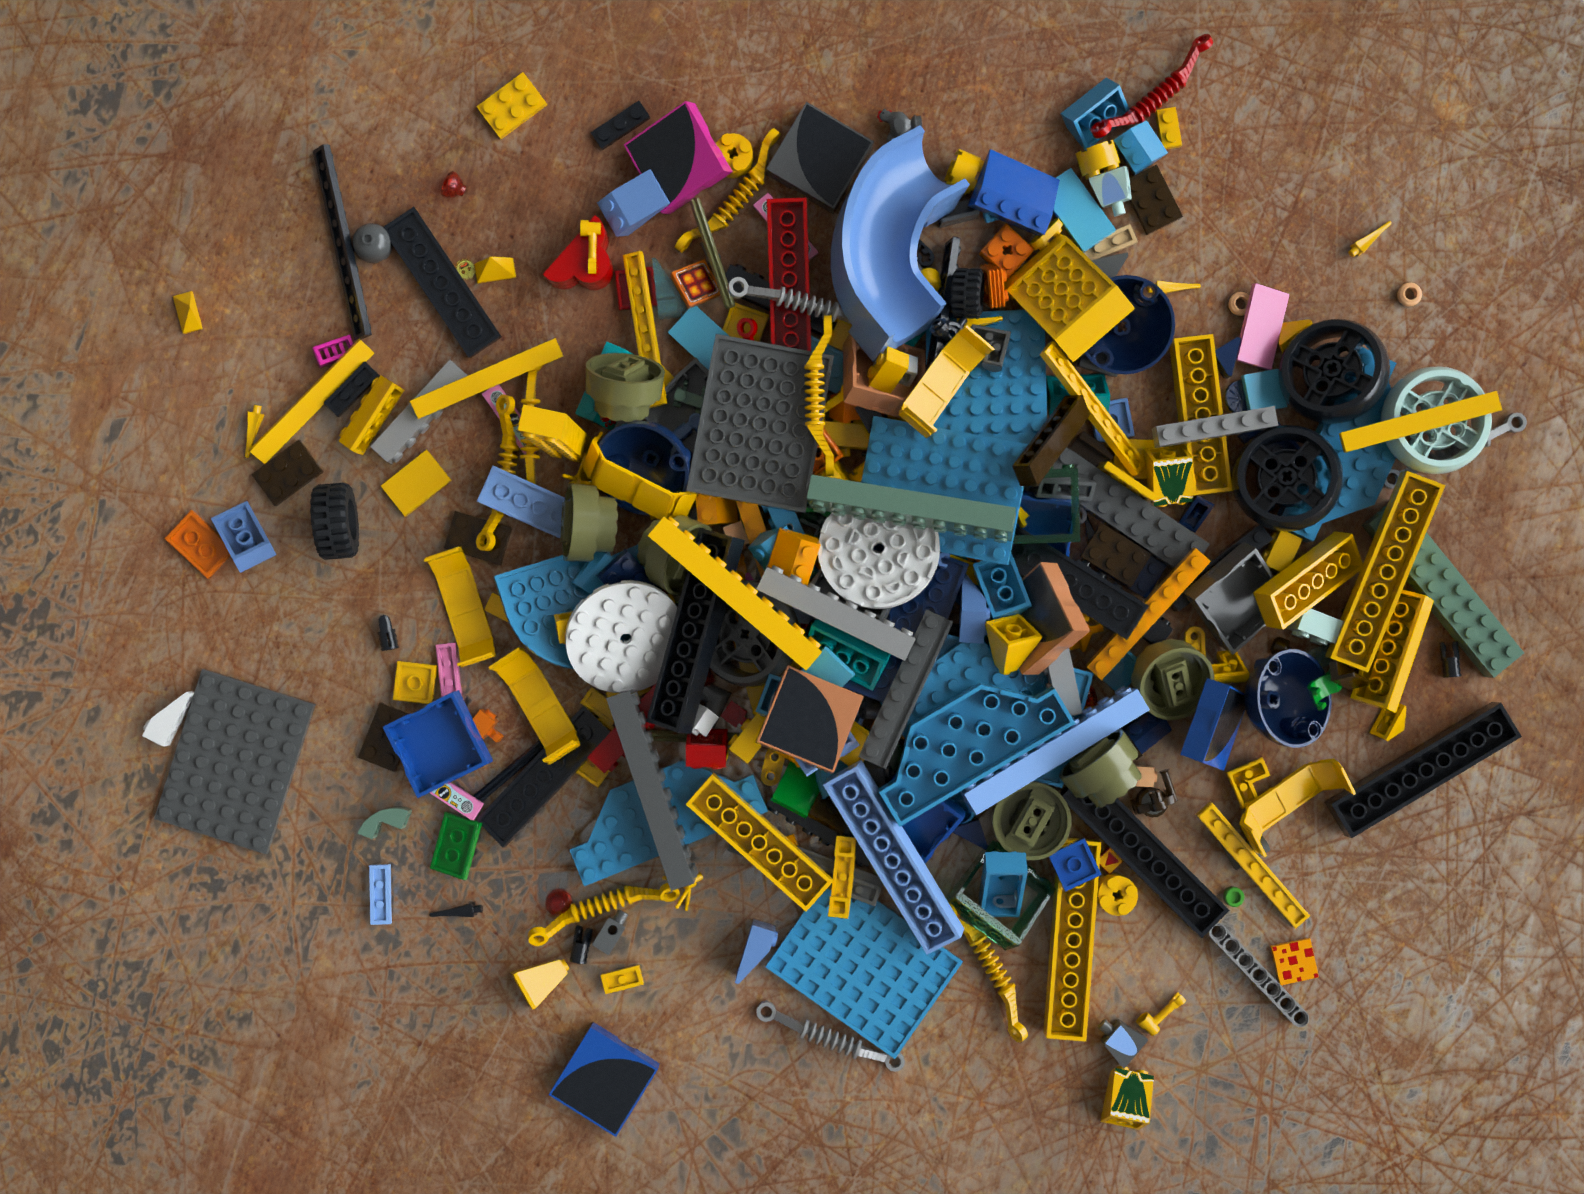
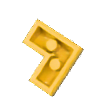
M1217 651V660L1220 664H1211L1215 681L1226 684L1248 680L1250 674L1238 652L1232 655L1228 651Z
M1263 757L1225 772L1241 809H1244L1248 803L1258 797L1253 783L1270 776Z

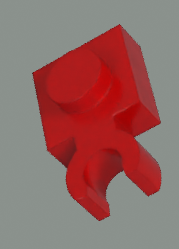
M733 701L729 703L720 716L735 728L738 724L743 725L747 719H752L745 718L744 716L747 711Z

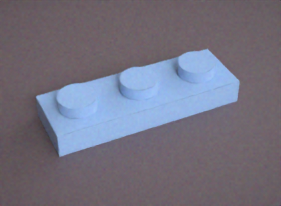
M391 864L369 865L370 925L391 924Z

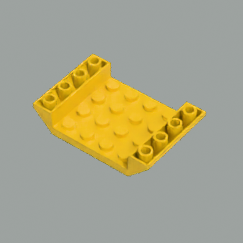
M1060 233L1044 249L1040 250L1014 273L1007 282H1004V290L1008 291V296L1012 300L1014 299L1039 324L1072 362L1076 361L1135 309L1118 286L1067 236Z

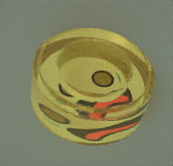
M461 259L455 266L463 279H470L476 273L475 265L469 259Z

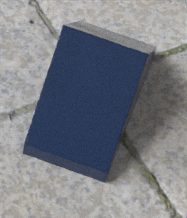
M1239 337L1215 350L1217 369L1225 379L1232 376L1241 340Z
M1197 495L1193 496V501L1188 502L1178 523L1196 533L1215 504Z
M978 818L964 824H959L952 832L985 850L988 847Z

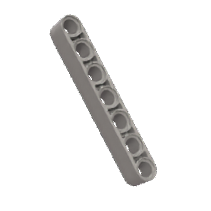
M1218 922L1215 925L1219 926L1218 934L1212 935L1211 929L1207 936L1292 1024L1297 1027L1306 1026L1309 1022L1308 1013L1231 932ZM1232 940L1233 946L1230 949H1226L1225 944ZM1242 955H1246V961L1239 963V958ZM1256 969H1260V975L1253 978V972ZM1273 983V990L1267 992V986ZM1283 998L1288 1000L1285 1006L1280 1005ZM1301 1012L1300 1019L1295 1021V1014Z

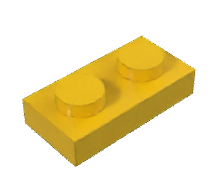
M1176 107L1156 110L1155 115L1159 139L1165 149L1181 147L1182 141Z
M639 964L600 975L605 994L644 985Z

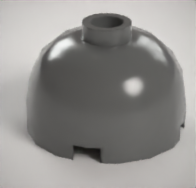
M364 224L353 235L352 244L354 251L360 259L367 263L376 264L386 260L393 250L389 234L379 224Z

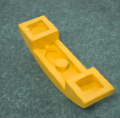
M836 836L835 862L828 917L848 919L854 879L856 838Z

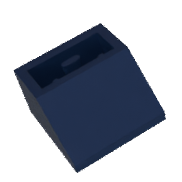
M1149 711L1121 727L1141 754L1172 731L1167 720L1160 719Z

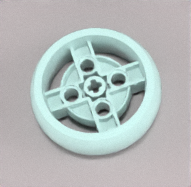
M1441 366L1421 368L1404 376L1390 390L1382 407L1381 422L1400 417V412L1404 415L1416 413L1417 405L1423 411L1444 405V399H1447L1449 403H1453L1485 393L1471 377L1456 369ZM1427 381H1437L1445 384L1441 391H1428L1421 395L1411 391L1416 385ZM1492 413L1472 418L1471 428L1467 426V420L1409 435L1411 438L1409 443L1405 437L1386 441V445L1401 463L1413 470L1429 474L1453 472L1474 460L1484 448L1491 431ZM1451 426L1456 430L1455 435H1452L1450 432ZM1423 433L1428 435L1429 439L1427 442L1423 440ZM1452 445L1461 449L1456 455L1447 459L1435 460L1427 458L1431 450H1442Z

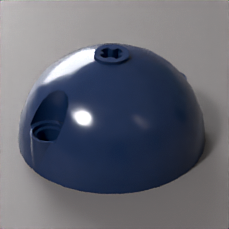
M1132 275L1115 276L1110 279L1118 286L1135 309L1118 323H1124L1123 328L1125 331L1121 330L1118 332V326H1114L1085 352V355L1093 366L1114 374H1134L1152 367L1166 354L1174 337L1175 315L1168 297L1153 282ZM1145 287H1150L1153 291L1150 298L1145 297L1143 294ZM1098 353L1105 355L1106 361L1104 364H1099L1096 361Z
M650 421L627 422L611 430L599 443L598 446L605 459L672 493L686 491L692 453L668 428ZM616 498L617 505L632 513L649 515L635 508L632 504Z
M1298 649L1276 652L1266 658H1260L1255 661L1254 670L1246 682L1244 704L1250 722L1263 737L1281 746L1301 748L1310 745L1321 736L1329 721L1332 700L1331 695L1321 699L1319 702H1326L1327 706L1323 710L1318 711L1313 705L1307 689V685L1311 681L1325 675L1318 661L1308 653Z

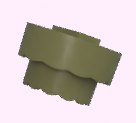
M626 353L597 355L586 362L585 391L594 399V411L598 412L601 417H608L613 421H641L648 417L650 405L661 399L665 370L659 363L638 355Z
M569 483L567 486L565 500L562 502L560 536L564 561L591 562L594 560L595 552H613V547L616 544L615 535L618 530L616 524L618 519L617 502L615 497L599 496L597 486Z
M678 515L674 518L679 523L677 527L681 531L688 530L695 536L694 542H696L699 528L712 531L708 525L688 516ZM658 519L653 521L650 527L643 532L642 539L638 544L637 558L640 564L645 567V573L651 583L671 595L680 596L688 570L648 536L661 521Z
M1168 639L1147 646L1138 655L1131 681L1133 688L1138 689L1152 715L1164 720H1178L1196 712L1207 678L1214 680V671L1210 661L1191 644L1182 640Z
M1122 729L1116 730L1075 755L1059 773V778L1076 798L1088 796L1096 807L1103 808L1106 804H1112L1117 798L1124 796L1141 779V773L1133 763V760L1138 757V751Z
M1032 781L993 805L991 823L996 838L1006 851L1026 853V860H1040L1056 853L1066 842L1071 829V813L1067 802L1058 791L1046 784ZM1037 808L1040 809V814L1035 816L1033 811ZM1029 826L1030 832L1024 833V827Z

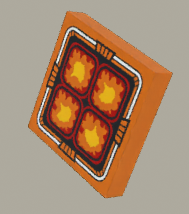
M705 259L673 271L670 274L688 309L721 296L715 277Z

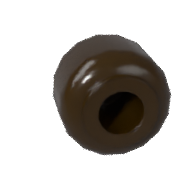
M1277 637L1274 639L1270 650L1274 654L1292 649V647H1290L1289 640Z

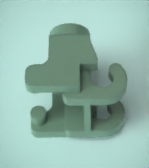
M685 380L683 389L679 386L676 389L673 406L681 408L682 403H679L680 401L700 408H696L695 413L701 415L706 386H703L701 395L686 391L689 381Z

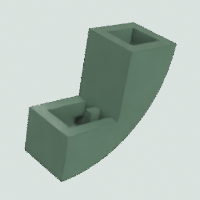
M401 806L383 809L370 816L362 824L357 834L373 839L377 837L382 822L403 829L406 827L413 809Z

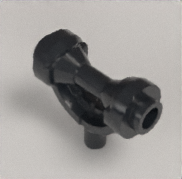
M962 316L958 322H954L945 318H938L931 323L930 332L935 337L943 338L948 344L953 338L949 330L955 335L964 327L967 319Z

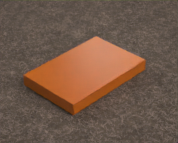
M190 510L164 538L207 579H210L230 557L220 535L193 510Z

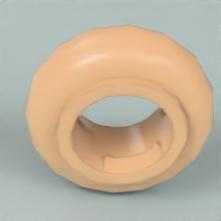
M1412 282L1401 285L1397 292L1399 302L1407 307L1418 304L1422 297L1420 287ZM1407 289L1412 290L1414 293L1412 300L1407 299L1405 296Z
M1245 292L1233 294L1228 302L1230 311L1237 316L1245 315L1250 295ZM1237 299L1245 301L1246 306L1244 309L1237 308Z

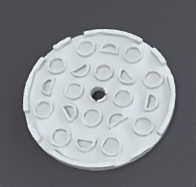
M832 512L826 518L820 531L819 542L821 546L818 558L821 570L834 591L847 601L871 609H886L899 606L916 597L931 581L938 566L940 556L938 532L933 531L934 529L932 528L919 530L914 528L913 525L908 524L896 526L893 522L889 521L877 523L871 518L859 520L853 518V515L847 514L841 517L834 515ZM876 544L884 545L885 548L881 554L873 551V547Z
M624 580L621 583L606 584L593 590L592 594L578 603L566 626V650L574 670L590 685L612 693H622L631 689L636 692L656 684L676 615V604L661 589L640 581ZM623 634L631 635V639L624 642L620 640V637Z

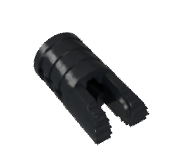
M388 615L379 617L380 632L377 633L379 635L381 651L399 648L396 630L392 629ZM387 633H388V638H389V642H390V647H389L388 640H387V635H386Z
M1453 641L1452 650L1454 651V657L1446 658L1445 642H1440L1443 678L1462 676L1460 673L1458 641Z
M579 925L575 928L569 961L577 964H587L593 929L587 928L583 941H581L583 927Z

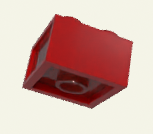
M711 729L706 737L701 734L697 736L692 733L687 734L686 767L693 769L711 767L712 769L726 768L728 729Z

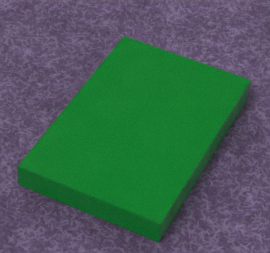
M790 761L771 801L806 819L820 791L815 772L806 776L801 767L798 768L795 763Z
M448 811L445 812L429 869L461 880H467L482 823Z

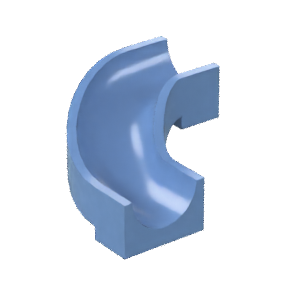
M921 126L892 139L870 157L861 169L841 207L833 232L831 273L836 297L843 313L852 324L849 330L850 335L872 362L877 360L878 355L883 353L887 346L896 349L931 327V323L938 317L946 305L943 298L919 270L917 247L923 226L927 227L952 213L970 184L966 179H963L954 185H949L939 180L932 173L923 154L922 139L925 130Z

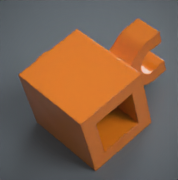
M480 709L473 720L483 740L488 735L497 743L501 741L504 735L494 729L499 721L495 718L497 715L489 709Z

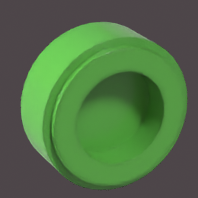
M1228 887L1224 891L1223 899L1229 906L1238 907L1244 902V893L1237 887Z

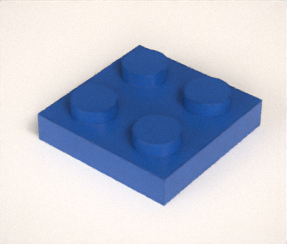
M1084 837L1060 848L1056 853L1049 856L1065 892L1102 875Z

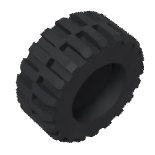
M344 482L316 485L311 492L310 514L312 535L319 557L324 560L354 557L359 547V523L352 487Z

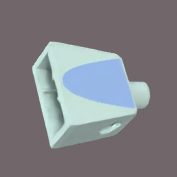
M1123 166L1089 178V182L1103 208L1112 207L1114 217L1126 213L1123 202L1131 200L1128 167Z

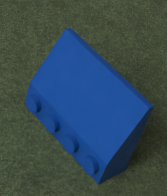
M989 149L968 206L1036 236L1045 235L1052 218L1060 180Z

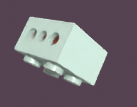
M1309 609L1292 622L1287 629L1292 631V635L1296 637L1311 638L1310 642L1327 646L1328 643L1336 642L1343 621L1314 609Z

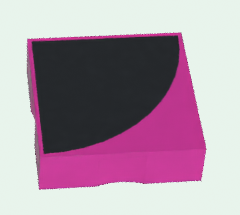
M683 102L624 144L639 174L651 169L670 202L667 207L660 211L664 214H672L693 199L699 192L713 186L732 173L720 148L713 141L708 126L696 104L692 102Z

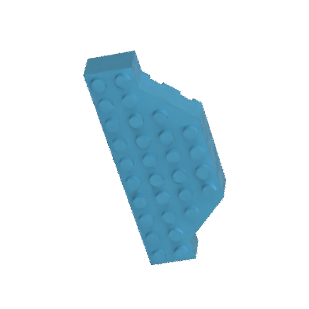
M1362 347L1359 354L1364 362V373L1373 377L1375 369L1373 355L1370 350ZM1389 360V361H1390V374H1389V379H1390V376H1391V374H1392V372H1393V370H1394V368H1395V366H1396V364H1397L1396 362H1393V361H1391V360ZM1349 377L1346 382L1352 383L1356 380V377ZM1389 379L1379 401L1362 416L1337 424L1319 423L1315 432L1329 441L1340 458L1343 469L1342 491L1334 508L1322 520L1310 527L1287 532L1302 538L1304 542H1313L1322 523L1375 505L1396 457L1391 453L1386 442L1344 453L1339 433L1381 422L1382 407L1391 390ZM1353 393L1344 399L1329 401L1328 406L1346 403L1358 395ZM1320 456L1314 463L1318 472L1316 488L1325 494L1329 474L1327 466ZM1302 459L1299 467L1306 465L1305 460ZM1304 486L1297 489V492L1301 495L1309 492ZM1303 504L1294 507H1280L1277 515L1295 516L1305 513L1309 509Z
M979 682L909 723L896 777L879 787L878 791L900 827L1076 723L1056 689L1052 686L1036 696H1031Z
M686 759L663 767L666 775L665 786L670 787L673 796L670 800L671 804L676 806L678 810V825H682L685 831V844H690L717 833L686 805L687 801L713 772L760 814L768 812V807L754 773L734 780L705 767L699 769L686 767ZM634 780L614 787L609 791L589 840L570 849L584 886L659 856Z

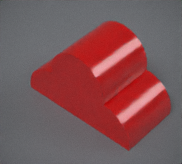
M596 215L589 221L601 222V235H597L596 274L588 273V236H580L579 233L543 273L545 279L553 287L566 290L573 288L579 283L588 290H600L611 282L614 269L606 252L609 245V237L602 221Z

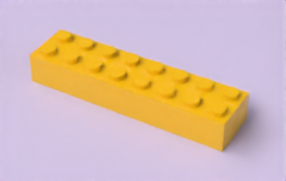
M1213 334L1174 338L1170 345V356L1179 422L1223 415ZM1226 436L1183 444L1193 457V496L1233 491Z
M714 772L687 801L686 805L805 912L833 882L832 877Z

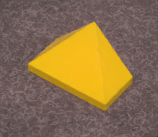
M488 257L474 264L478 284L516 278L513 258Z
M190 291L173 296L182 333L187 334L202 330L193 292Z
M1310 319L1284 322L1282 324L1279 337V346L1282 354L1289 342L1300 331L1313 324Z
M1399 703L1396 713L1382 709L1369 733L1389 741L1404 731L1406 706Z

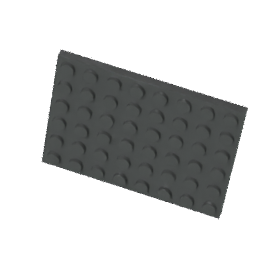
M720 334L715 335L687 492L794 512H806L807 494L818 447L807 426H805V422L811 421L810 418L805 417V414L811 413L810 410L805 409V406L811 404L806 402L805 398L811 395L804 393L805 390L810 389V386L804 385V382L810 381L809 378L804 377V374L810 373L809 370L804 369V365L808 362L813 353L812 351ZM829 354L822 355L824 369L818 371L824 374V377L818 379L825 382L824 385L819 386V389L825 390L824 393L819 394V397L825 398V401L819 402L823 406L826 403L834 355Z
M202 669L154 819L268 854L316 704Z

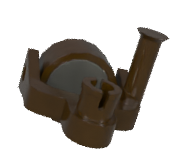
M1169 769L1159 771L1166 788L1163 789L1164 792L1158 788L1145 787L1137 794L1136 801L1134 799L1130 800L1135 815L1144 814L1152 818L1159 817L1167 810L1168 805L1178 801L1168 772Z

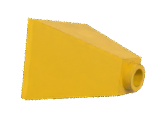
M1020 614L986 621L985 623L994 665L1004 675L1017 671L1042 639V635Z
M556 959L517 969L510 973L527 1004L533 1010L568 974L567 970H569V967L564 959Z

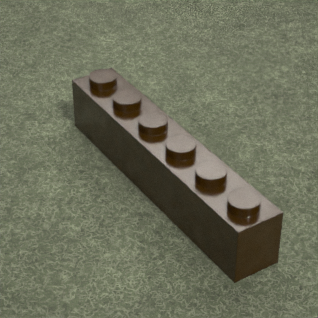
M1083 395L1065 396L1012 465L1020 486H1038L1090 416Z

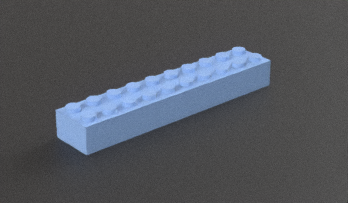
M1125 686L1117 689L1114 696L1110 698L1108 696L1097 702L1099 705L1096 707L1084 709L1081 716L1076 719L1072 717L1076 724L960 791L970 810L978 815L1149 711L1150 709L1138 689L1126 688Z
M862 760L828 777L823 784L824 788L925 953L929 954L960 939L964 927L905 830L897 824L881 797L878 786Z

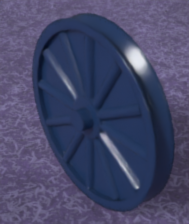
M1242 380L1231 383L1225 391V403L1232 413L1248 411Z

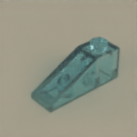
M652 258L659 319L681 318L683 312L686 311V305L681 300L679 292L658 260Z

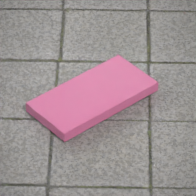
M1252 284L1239 337L1241 340L1236 361L1261 369L1272 370L1289 294L1260 284Z

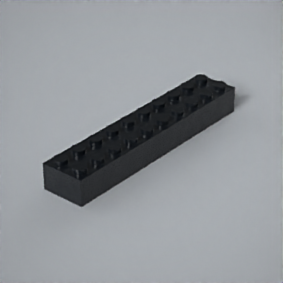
M699 528L695 543L698 545L703 543L711 550L709 555L714 559L718 556L727 564L725 568L729 572L732 569L735 572L737 571L745 540ZM687 571L646 722L671 731L686 734L692 733L727 603L690 571Z
M1490 702L1353 784L1355 795L1345 789L1324 803L1344 836L1353 838L1522 736L1501 702Z
M1067 786L1060 792L1068 807L1196 935L1203 938L1230 911L1118 798L1112 804H1106L1103 808L1096 807L1088 796L1076 798Z

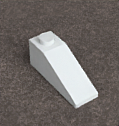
M194 691L185 692L149 719L143 727L145 731L142 736L161 746L171 745L191 705Z

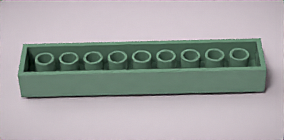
M811 475L807 500L811 509L817 513L829 511L841 517L847 514L853 515V518L859 520L871 518L877 523L889 521L893 522L896 526L908 524L913 525L914 528L919 530L932 528L934 529L933 531L938 533L950 531L954 532V535L957 536L974 535V538L980 540L993 538L995 539L994 541L999 543L1012 541L1016 519V507L818 475Z
M1387 505L1362 524V527L1372 539L1375 536ZM1426 532L1406 581L1416 593L1426 595L1434 600L1431 612L1452 638L1458 641V645L1482 675L1494 678L1522 656L1524 652Z

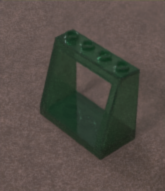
M1074 464L1062 465V469H1054L1052 466L1044 477L1071 478L1073 534L1014 536L1013 544L1081 542L1079 470L1074 468Z
M993 840L987 843V849H983L946 899L955 907L957 914L979 931L986 934L988 938L1006 951L1020 945L1056 888L1052 886L1048 879L1041 878L1036 874L1034 868L1027 865L1026 885L1038 894L1011 930L963 894V891L983 864L985 852H1008L1002 847L1000 842Z

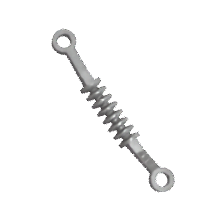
M741 277L733 278L727 285V291L733 298H741L744 295L762 297L776 301V306H780L784 301L786 309L792 304L793 311L800 306V313H803L807 308V315H811L813 310H815V317H818L822 312V319H824V315H832V322L835 319H839L851 324L843 313L842 308L839 307L838 302H835L831 307V300H827L825 305H823V298H820L816 303V296L813 295L808 300V294L805 293L800 298V291H797L795 296H793V289H789L788 293L785 294V287L781 286L780 290L749 286L746 280ZM734 283L742 285L743 291L741 293L733 290Z
M1521 413L1508 415L1504 424L1490 431L1489 438L1484 447H1489L1491 439L1507 431L1516 433L1524 430L1527 425L1525 416ZM1513 418L1519 420L1520 425L1518 428L1512 426L1511 421ZM1452 445L1442 450H1435L1434 453L1430 451L1427 458L1435 460L1447 459L1456 455L1461 449ZM1409 467L1400 471L1391 469L1389 474H1393L1396 481L1394 484H1390L1386 479L1383 486L1388 489L1394 488L1401 471L1412 473L1419 471Z
M762 1001L757 1006V1017L761 1021L769 1022L773 1019L779 1021L781 1024L800 1033L801 1039L807 1034L809 1042L815 1037V1044L817 1045L823 1040L824 1048L828 1043H830V1050L838 1046L837 1053H840L844 1048L845 1056L852 1052L853 1059H856L857 1056H863L885 1062L886 1067L893 1072L900 1071L904 1066L905 1060L901 1052L897 1055L900 1058V1063L892 1066L889 1063L890 1055L862 1046L861 1040L853 1044L854 1037L846 1041V1034L840 1039L838 1031L832 1036V1029L830 1028L824 1033L823 1025L819 1030H816L817 1023L814 1022L809 1027V1020L807 1019L805 1023L794 1020L777 1011L775 1005L770 1001ZM768 1006L771 1008L772 1013L769 1016H764L761 1014V1009Z

